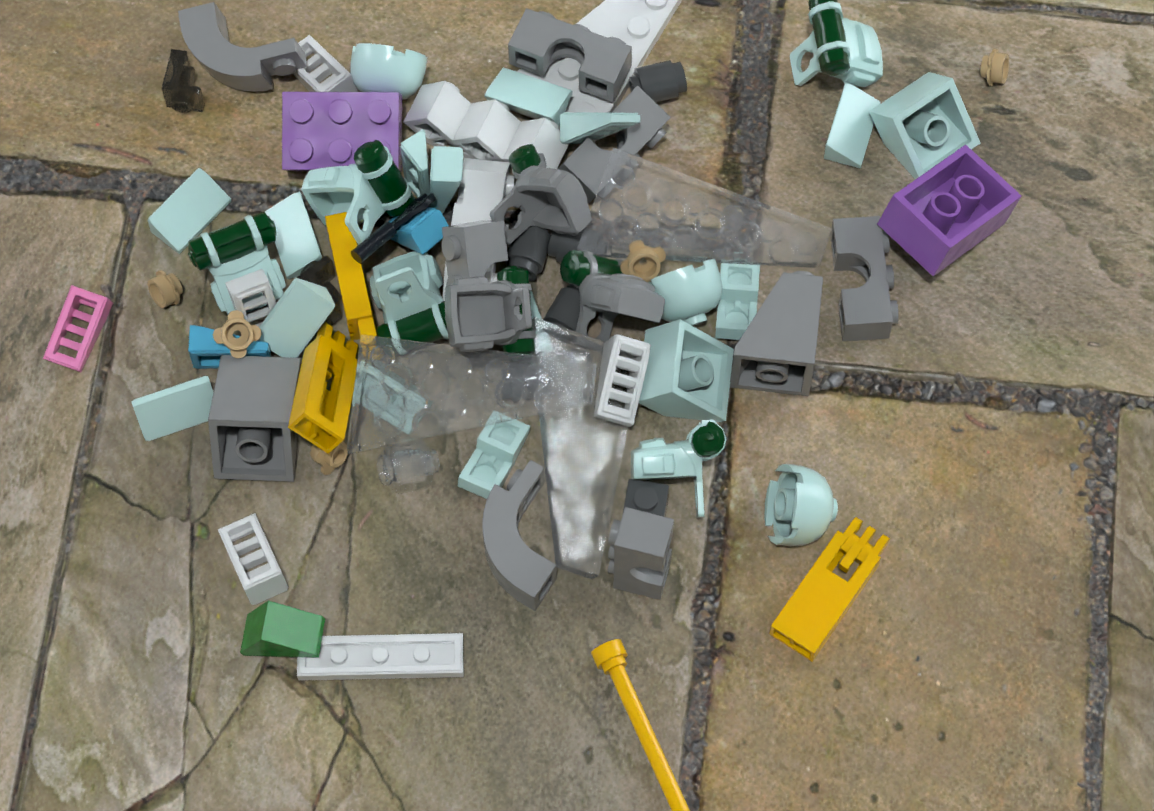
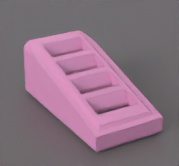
M71 285L43 359L82 372L106 322L113 302L107 297ZM80 304L94 308L93 315L79 311ZM77 318L88 322L87 329L71 324L73 319ZM67 331L84 337L82 343L64 338ZM60 346L78 351L76 358L59 353Z

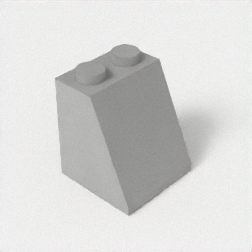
M807 271L783 272L734 348L730 388L809 396L815 365L823 285L822 276H814Z
M221 355L208 417L214 479L294 482L299 435L289 429L288 424L301 368V358L262 356L234 358L231 355Z

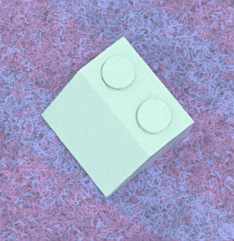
M928 72L869 111L883 144L914 179L923 175L965 144L970 149L980 144L953 78Z
M681 319L645 330L644 342L649 343L651 346L639 403L666 417L694 420L712 419L716 422L726 421L734 349Z

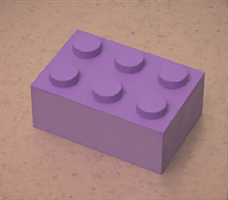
M282 92V170L309 171L318 168L356 164L354 161L356 150L364 143L379 140L383 146L388 148L395 165L402 172L400 149L402 142V95L399 92Z
M965 144L895 193L877 225L932 276H935L1003 226L1022 196Z

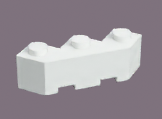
M446 81L422 85L403 121L415 133L425 130L426 142L429 145L446 146L449 144L454 147H461L464 150V158L509 162V156L514 150L527 144H533L538 153L544 154L546 168L557 169L569 145L561 143L559 126L555 122L546 118L521 122L509 112L510 109L506 104L496 99L470 103L460 94L458 87Z
M464 158L462 181L459 185L457 203H454L451 226L476 221H492L490 212L511 192L516 183L514 175H509V162ZM445 262L444 286H443V300H444V301H445V287H446V283H447V279H448L446 262ZM496 263L492 264L485 273L489 283L497 281V273H495Z

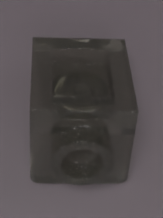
M171 49L162 84L163 96L166 107L172 108L175 111L181 113H189L191 111L203 112L205 103L200 87L193 86L195 68L190 66L187 51Z
M326 255L319 261H312L307 264L297 278L327 288L335 303V307L325 322L333 325L342 318L340 308L342 298L337 289L330 283L335 277L333 261Z

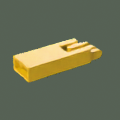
M347 212L325 216L326 227L350 339H361L364 356L367 359L374 360L379 356V348L361 263H358L351 255V251L357 247V243L345 224Z
M325 322L319 328L316 339L304 349L288 428L329 454L345 439L359 360L356 359L358 344L350 339L344 345L346 336L340 331L335 332L332 336L333 327ZM333 373L331 388L329 391L326 389L328 383L327 380L332 377Z
M857 517L852 520L844 533L839 530L835 533L770 627L769 634L811 662L814 661L879 567L880 555L890 541V538L883 534L877 540L875 546L871 545L869 542L875 535L876 529L870 525L861 537L855 535L863 523ZM854 561L859 564L848 582L833 573L838 564V568L845 573L850 570V566Z

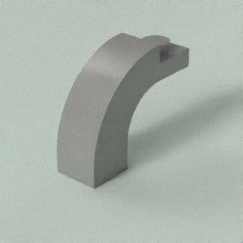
M215 2L178 11L181 32L188 48L213 78L228 87L253 92L272 90V75H290L297 69L307 67L305 52L295 38L253 48H243L231 44L228 37L226 17Z
M530 460L523 471L521 469L515 471L507 485V490L496 484L493 486L485 504L482 528L485 555L492 574L508 594L536 611L557 579V565L531 550L523 542L518 532L519 522L523 514L545 483L544 467Z

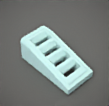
M563 112V114H560V141L563 144H582L589 137L594 142L640 123V115L638 113Z
M434 146L431 150L430 194L433 193L436 197V200L431 203V207L440 210L442 214L462 181L463 149L461 147Z

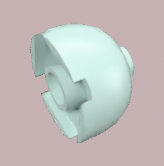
M359 43L356 44V47L353 46L350 74L354 85L360 92H399L402 95V100H405L414 95L421 86L428 57L406 49L404 54L393 50L394 46Z
M715 259L703 261L704 265L695 269L693 265H689L651 279V282H648L655 287V292L665 299L661 319L668 322L681 319L692 326L707 321L705 313L717 306L722 295L721 275Z
M794 464L778 466L775 471L782 473L778 481L770 480L765 499V526L773 524L775 536H768L770 541L776 545L803 546L818 540L828 529L830 522L835 520L838 511L837 500L833 498V493L827 480L821 474L808 467Z

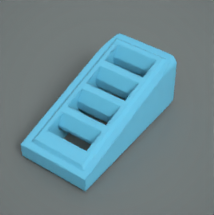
M428 207V209L415 215L397 228V234L391 240L423 255L443 239L442 227L449 225L440 210ZM394 216L388 222H393L398 216Z
M190 325L188 351L193 368H219L221 355H231L230 349L224 344H218L214 341V329ZM253 341L246 349L247 353L245 356L272 357L269 343Z

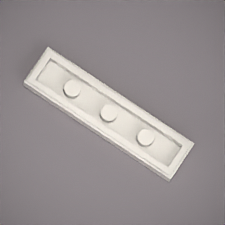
M463 633L322 636L319 658L297 657L298 680L464 677Z

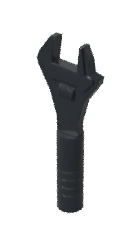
M424 193L413 200L393 222H386L351 251L352 257L358 263L366 260L397 234V228L415 215L428 209L429 205L436 200L434 194L431 193L427 196Z

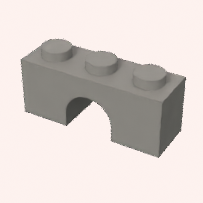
M526 8L508 43L510 65L543 77L550 64L557 59L572 58L581 64L579 69V90L613 103L632 66V46L626 45L621 39L616 37L607 38L591 32L583 25H572L556 19L550 13L544 11L536 12Z
M638 85L611 112L638 113L640 115V123L614 133L617 138V149L613 151L603 150L588 137L558 168L559 170L570 172L579 180L584 188L587 203H590L596 196L602 201L618 185L613 178L620 170L627 175L642 159L637 154L638 151L645 144L651 149L667 133L662 126L671 117Z
M880 216L833 219L830 241L834 271H854L860 274L866 281L863 286L858 288L841 289L838 309L842 342L889 339L892 324H898V304L896 300H890L889 289L894 288L893 266L886 265L885 254L889 253L890 250L889 235L877 225Z
M476 221L442 227V252L446 258L448 275L446 286L452 285L456 279L476 276L485 277L486 271L492 264L508 260L504 221Z
M625 507L621 521L614 519L608 544H610L608 573L614 574V589L661 600L671 565L672 549L669 547L673 536L674 519Z

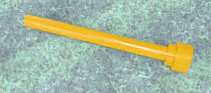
M614 639L599 645L591 652L598 669H603L605 675H610L671 810L690 811L625 670L627 666L625 658L628 654L621 639Z

